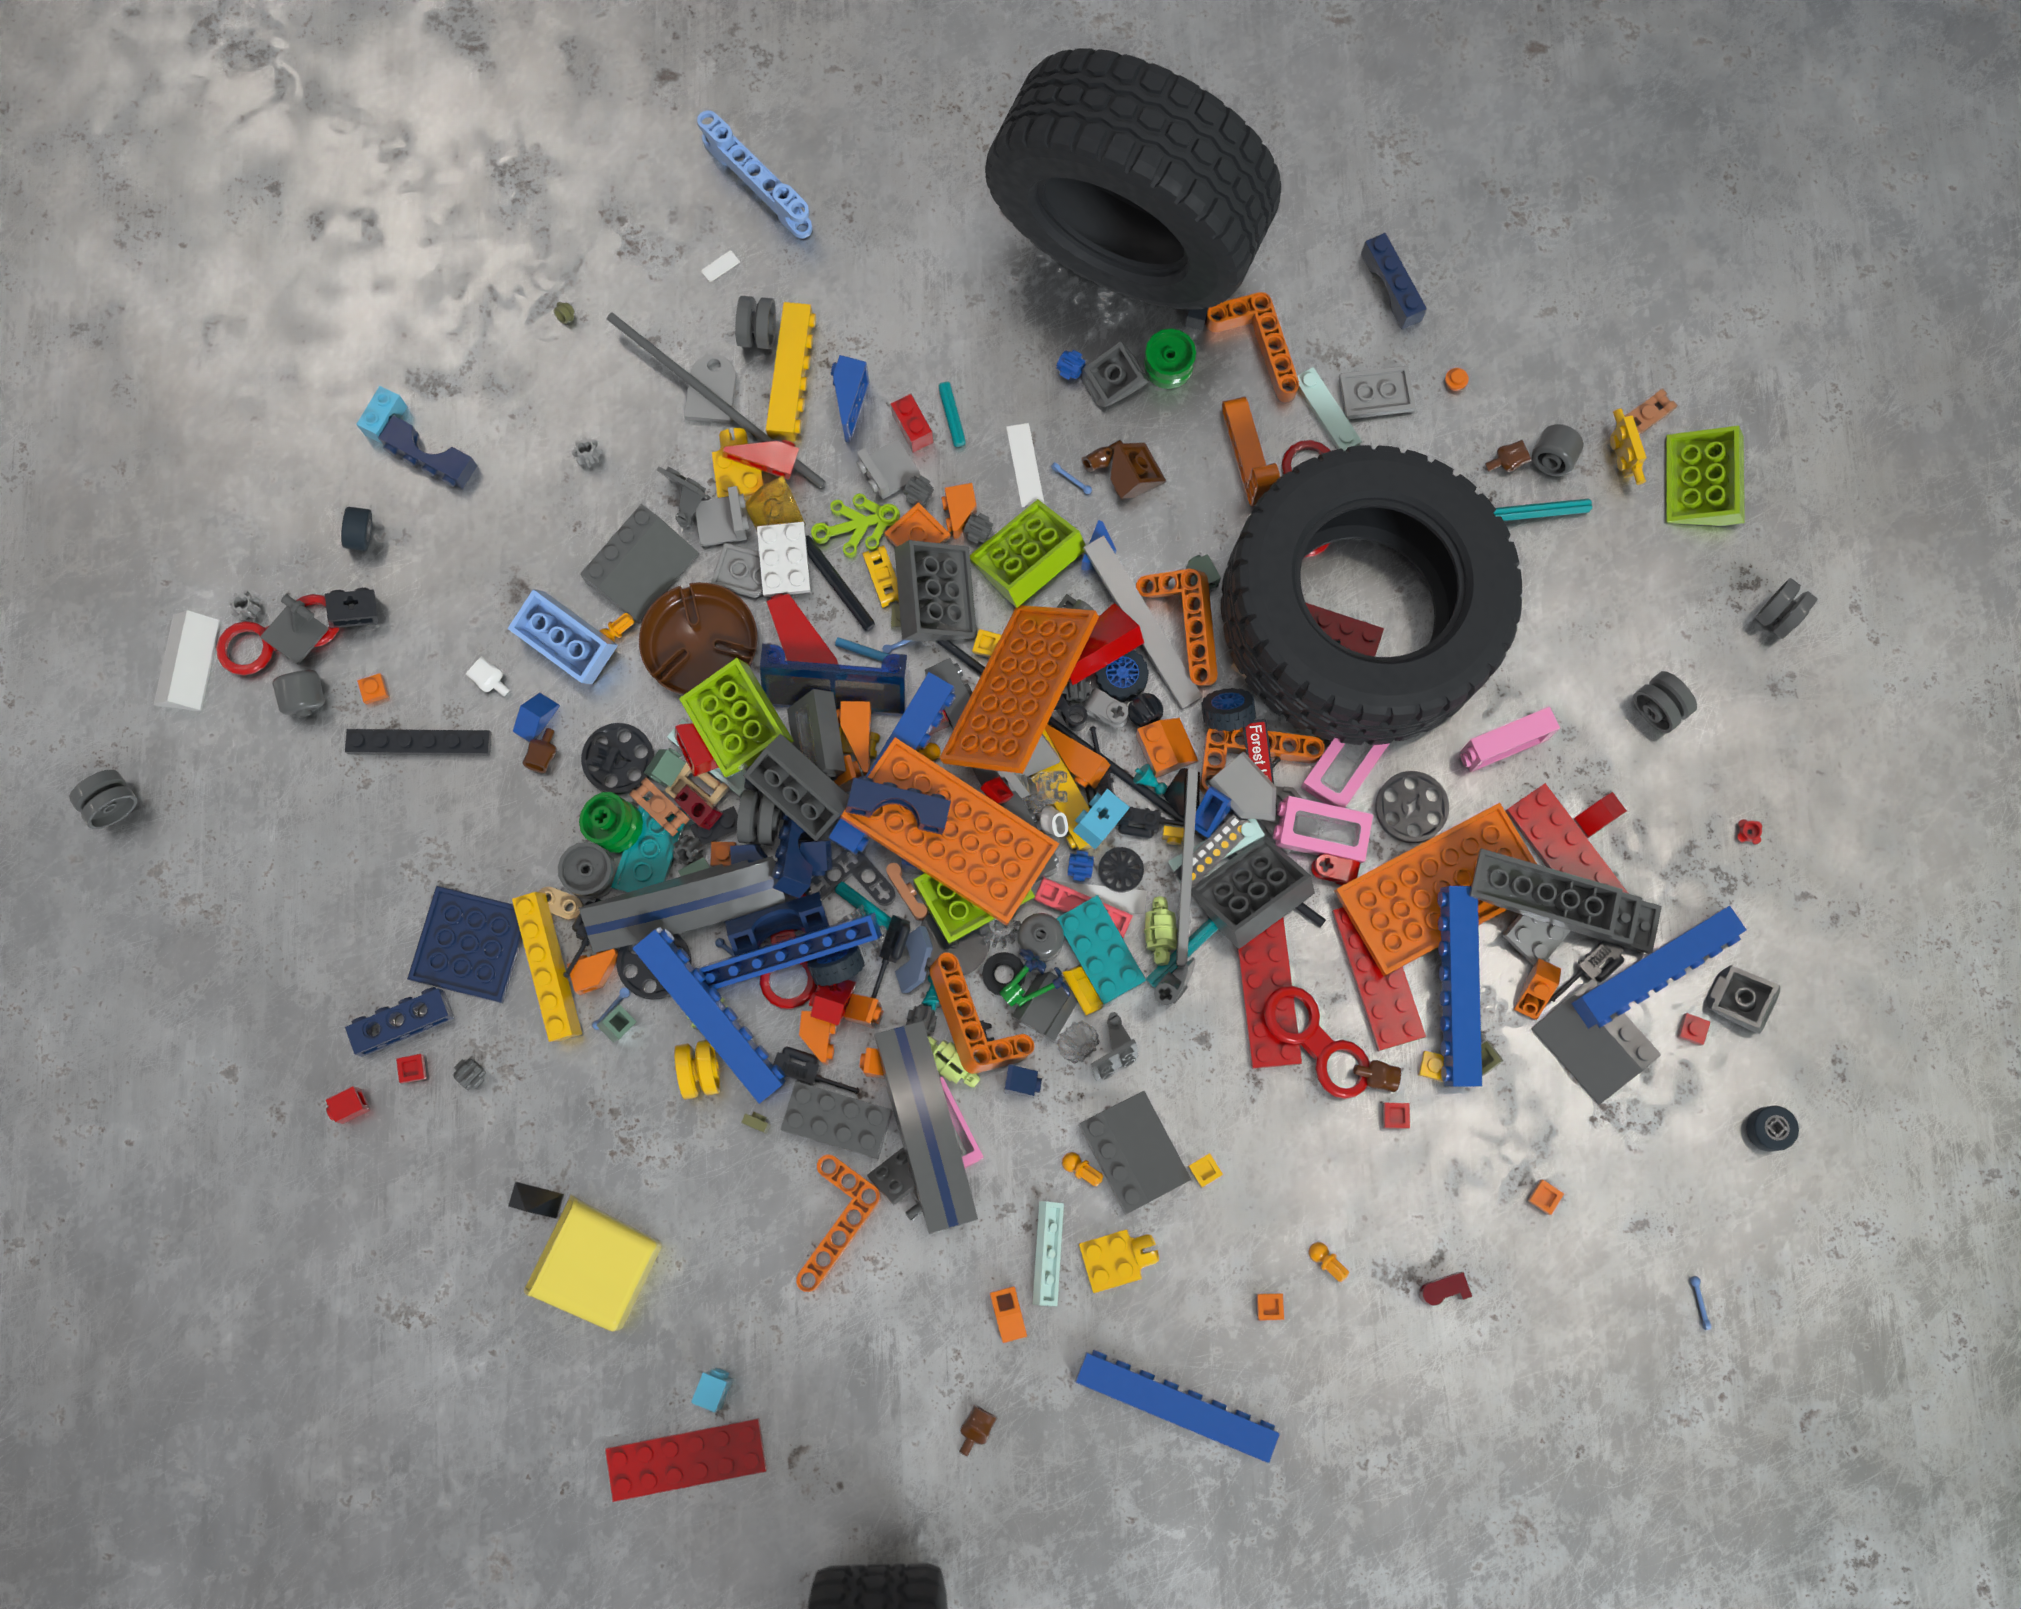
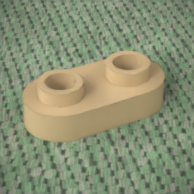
M544 887L538 891L551 895L552 898L548 902L551 914L568 921L576 920L580 913L579 907L584 906L582 901L576 896L553 887ZM572 903L574 908L571 911H567L566 906Z

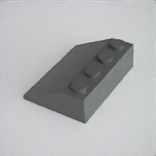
M640 504L580 575L586 584L621 611L630 614L633 620L640 624L652 604L672 587L697 558L699 552L660 517L643 504Z
M908 540L894 548L902 640L940 641L975 639L977 637L969 547Z
M1266 836L1255 841L1191 889V895L1223 935L1238 949L1315 894L1311 875Z
M1592 978L1583 983L1531 1029L1594 1101L1600 1105L1661 1056V1053L1625 1013L1620 1016L1616 1012L1610 1015L1612 1021L1601 1028L1597 1024L1589 1029L1587 1028L1571 1003L1600 986Z
M1145 1091L1079 1123V1127L1125 1215L1192 1180Z

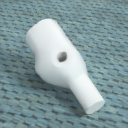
M483 656L465 674L484 692H489L494 688L505 697L510 691L508 687L500 682L503 672L489 663Z
M1050 805L1043 807L1042 811L1037 810L1035 812L1039 813L1035 815L1040 820L1042 831L1045 834H1052L1057 837H1063L1067 834L1068 823L1064 813Z

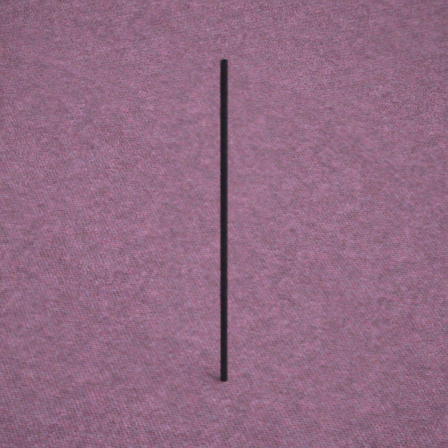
M940 640L937 642V644L968 667L982 675L985 667L951 641ZM1050 717L1047 723L1049 726L1095 752L1094 747L1055 718ZM1100 752L1101 756L1109 762V769L1112 770L1115 776L1173 819L1184 822V816H1180L1167 801L1145 785L1135 784L1132 775ZM1195 830V835L1203 841L1208 839ZM1235 852L1226 858L1230 860L1233 857H1235L1237 853ZM1304 903L1295 908L1319 927L1326 921L1325 918Z

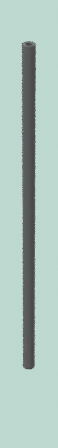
M611 312L607 316V320L759 441H774L614 313ZM796 458L793 468L821 489L826 481Z

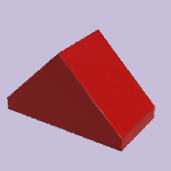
M1611 792L1573 819L1586 837L1589 838L1623 815L1627 810L1615 794Z

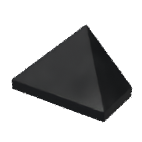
M1187 768L1179 770L1165 794L1162 795L1180 816L1185 814ZM1198 772L1196 811L1200 805V772Z
M515 1182L508 1206L557 1219L564 1194Z

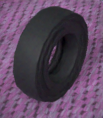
M996 953L989 957L983 966V982L987 989L995 995L1001 996L999 992L1010 983H1000L996 980L994 973L997 967L1000 965L1011 967L1014 973L1012 980L1023 969L1024 964L1021 959L1012 953ZM1026 975L1019 982L1021 987L1025 982Z

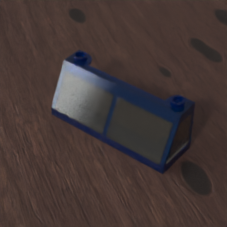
M762 644L760 659L761 687L775 707L789 708L812 689H818L834 693L836 710L841 709V701L870 702L871 714L902 716L906 710L910 669L908 658L905 654L887 655L882 661L881 668L786 661L785 652L780 646Z

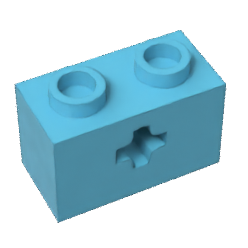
M379 386L356 425L365 436L382 444L378 437L394 415L401 419L408 406L400 395Z
M1108 789L1102 795L1097 793L1089 802L1092 808L1088 812L1083 810L1075 820L1078 825L1074 828L1073 832L1094 849L1102 843L1130 808Z
M716 1367L715 1369L703 1372L691 1403L712 1412L721 1410L734 1379L728 1377L729 1372Z

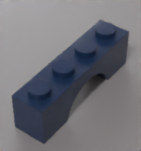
M1386 232L1366 240L1361 256L1369 271L1378 274L1384 282L1391 301V311L1401 330L1421 322L1427 307Z
M394 415L378 437L384 445L383 449L394 456L396 453L403 456L402 459L412 466H415V464L422 466L424 472L433 477L435 474L442 477V481L451 487L457 485L464 488L477 468V464L471 456L454 447L438 454H429L421 451L418 446L419 434L413 425Z
M864 776L859 777V779H853L846 812L870 818L878 808L888 804H896L907 808L914 815L919 830L943 834L951 803L950 800H946L945 796L940 794L925 795L922 794V791L915 788L904 790L898 788L896 784L889 782L879 784L873 782V779Z
M783 812L781 819L784 822L778 834V838L781 840L775 853L777 864L772 872V878H774L773 889L800 898L810 887L813 866L802 856L798 841L809 840L811 836Z
M831 840L801 843L799 850L804 859L813 866L812 876L826 875L825 871L832 870ZM760 844L730 846L731 865L745 860L751 863L768 857Z
M816 892L725 921L733 953L735 956L759 949L761 943L766 938L777 932L797 929L809 933L828 927L829 922L820 893Z

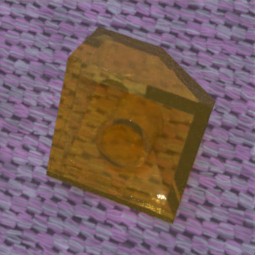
M784 476L762 485L746 501L745 508L756 530L757 526L804 522Z

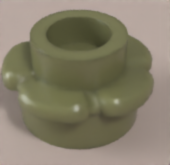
M558 302L557 307L553 309L556 318L563 324L569 321L572 322L575 314L573 307L567 302Z

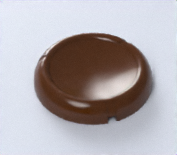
M703 582L689 583L690 587L683 589L681 586H678L659 597L647 611L639 632L640 655L650 675L667 690L683 696L735 658H739L751 667L758 644L756 623L746 603L738 595L725 587Z

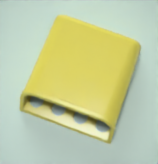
M570 1195L523 1291L529 1297L536 1298L608 1331H619L627 1321L662 1248V1243L654 1237Z

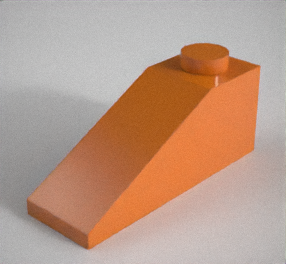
M841 701V709L836 710L838 723H840L846 740L864 776H866L870 770L871 704L864 701Z
M1047 724L1045 730L1067 768L1075 776L1074 781L1084 788L1089 785L1095 789L1110 767L1109 762L1104 757Z

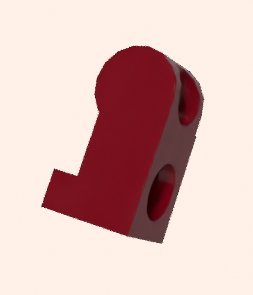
M686 784L674 798L675 802L698 826L710 830L723 814L689 784Z
M1456 1272L1425 1283L1419 1290L1421 1301L1432 1306L1441 1304L1445 1298L1457 1295L1458 1300L1473 1297L1464 1272Z

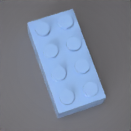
M535 589L532 590L508 627L511 632L572 677L586 684L594 683L618 646L548 593Z

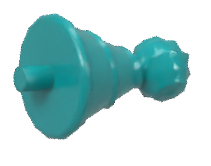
M1149 764L1143 765L1140 769H1135L1136 774L1133 779L1135 784L1155 787L1156 794H1165L1167 785L1163 782L1158 783Z
M929 974L928 982L931 984L921 1004L929 1006L932 1010L936 1011V1008L941 1007Z

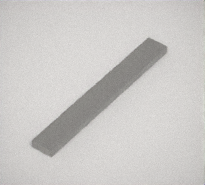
M1105 536L1086 545L1083 548L1084 552L1116 604L1140 625L1144 639L1142 646L1181 710L1202 698V694L1191 681L1189 673Z
M1188 769L1186 779L1176 966L1185 967L1188 957L1198 780L1197 769Z

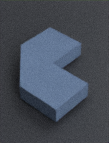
M924 926L917 927L909 934L906 947L911 959L895 971L902 993L908 994L925 980L926 971L924 970L927 958L931 957L933 946L927 929Z

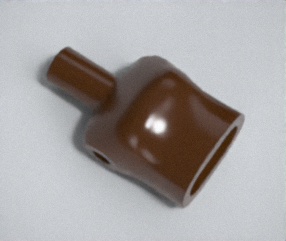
M1118 440L1109 446L1100 447L1082 457L1081 460L1085 469L1088 472H1093L1096 469L1108 467L1114 454L1115 446L1123 442Z
M1519 440L1510 445L1499 447L1497 458L1485 463L1488 472L1498 467H1502L1506 472H1511L1531 462V458L1523 440Z
M546 728L541 740L532 739L523 760V765L526 768L535 772L546 773L557 750L556 746L550 743L555 733L553 729Z
M1373 1060L1370 1062L1369 1068L1357 1064L1353 1068L1354 1074L1367 1077L1369 1088L1396 1092L1399 1088L1401 1081L1400 1067L1392 1066L1379 1060Z
M974 1405L960 1428L961 1434L966 1439L959 1452L968 1457L975 1443L984 1445L998 1418L981 1407Z

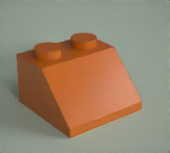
M1180 718L1159 720L1137 729V741L1147 764L1150 765L1156 778L1198 762V758Z

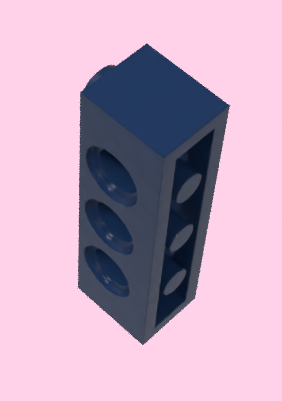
M431 987L421 992L422 995L416 998L407 997L398 1001L399 1005L389 1008V1006L382 1007L375 1011V1015L368 1018L361 1016L352 1020V1024L346 1026L345 1030L354 1055L366 1056L454 1019L455 1017L445 991ZM422 1005H426V1014L419 1017L418 1009ZM402 1014L404 1021L400 1026L396 1027L395 1019L398 1015ZM379 1024L380 1032L373 1036L372 1028Z

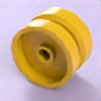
M707 1040L698 1041L695 1053L689 1043L676 1045L674 1051L675 1067L683 1099L697 1098L700 1086L706 1096L719 1094V1064L715 1049Z

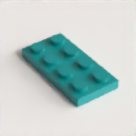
M639 805L638 809L643 819L642 833L634 845L623 851L611 888L628 893L666 881L674 859L673 853L675 851L673 849L675 847L673 844L681 839L685 824H682L677 829L678 832L672 837ZM678 807L688 817V814L682 808ZM672 813L666 820L670 823L676 816Z
M1099 895L1056 918L1063 928L1064 936L1103 1004L1147 981Z

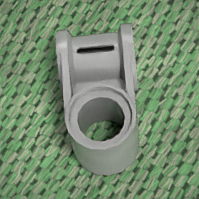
M1094 688L1083 706L1086 708L1088 715L1113 728L1124 727L1128 722V708L1126 705L1099 689ZM1118 712H1122V717L1118 716L1117 719L1114 718L1113 713L1117 714Z

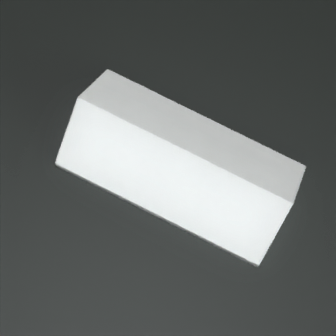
M189 610L173 615L154 700L155 706L202 711L221 624L220 620Z

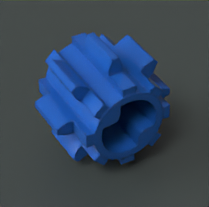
M1074 349L1072 352L1064 351L1056 365V369L1061 371L1059 375L1068 380L1070 378L1078 379L1086 365V360L1082 359L1083 354Z
M1077 850V854L1070 853L1068 875L1074 876L1073 880L1085 881V878H1091L1094 856H1088L1087 851Z

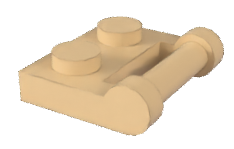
M686 762L672 786L667 787L665 792L672 798H675L686 784H689L715 807L719 800L728 792L729 786L725 783L721 784L708 772L698 775L702 781L715 790L710 796L688 778L691 770Z

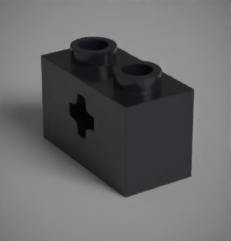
M362 587L355 589V591L333 590L330 593H325L329 628L379 624L374 589L369 590V588ZM354 604V609H349V605Z

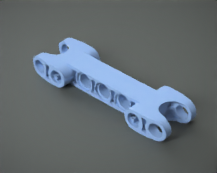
M709 110L701 112L698 115L697 123L703 132L702 141L705 148L721 164L728 166L777 214L779 221L797 238L808 237L813 229L812 223L808 218L809 208L807 203L791 186L783 184L733 135L731 128L715 112ZM707 117L713 119V122L705 125L702 123V120ZM769 188H774L772 191H766ZM800 224L808 226V229L804 232L796 230Z

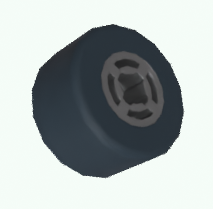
M346 507L341 529V544L343 548L361 551L368 549L372 529V513L370 509Z
M1777 1105L1759 1108L1751 1114L1747 1123V1133L1751 1142L1759 1149L1768 1152L1780 1151L1791 1147L1798 1138L1799 1126L1795 1116L1788 1109Z

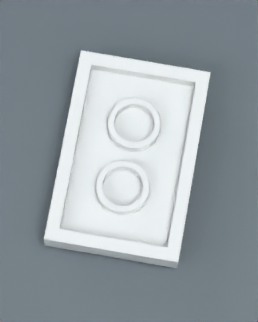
M804 522L757 526L763 596L770 597L777 594L786 595L811 592Z

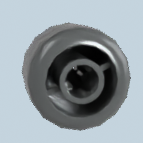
M1554 424L1546 427L1533 448L1531 457L1534 465L1543 473L1551 476L1560 477L1569 474L1574 469L1582 453L1583 439L1576 430L1564 424Z
M314 670L287 673L276 677L272 682L278 708L282 714H297L298 718L312 715L313 710L319 709L325 704L320 678Z
M1045 913L1032 914L1020 924L1017 933L1018 947L1020 950L1030 949L1034 956L1038 955L1041 961L1047 962L1055 958L1061 951L1064 941L1063 928L1052 915Z

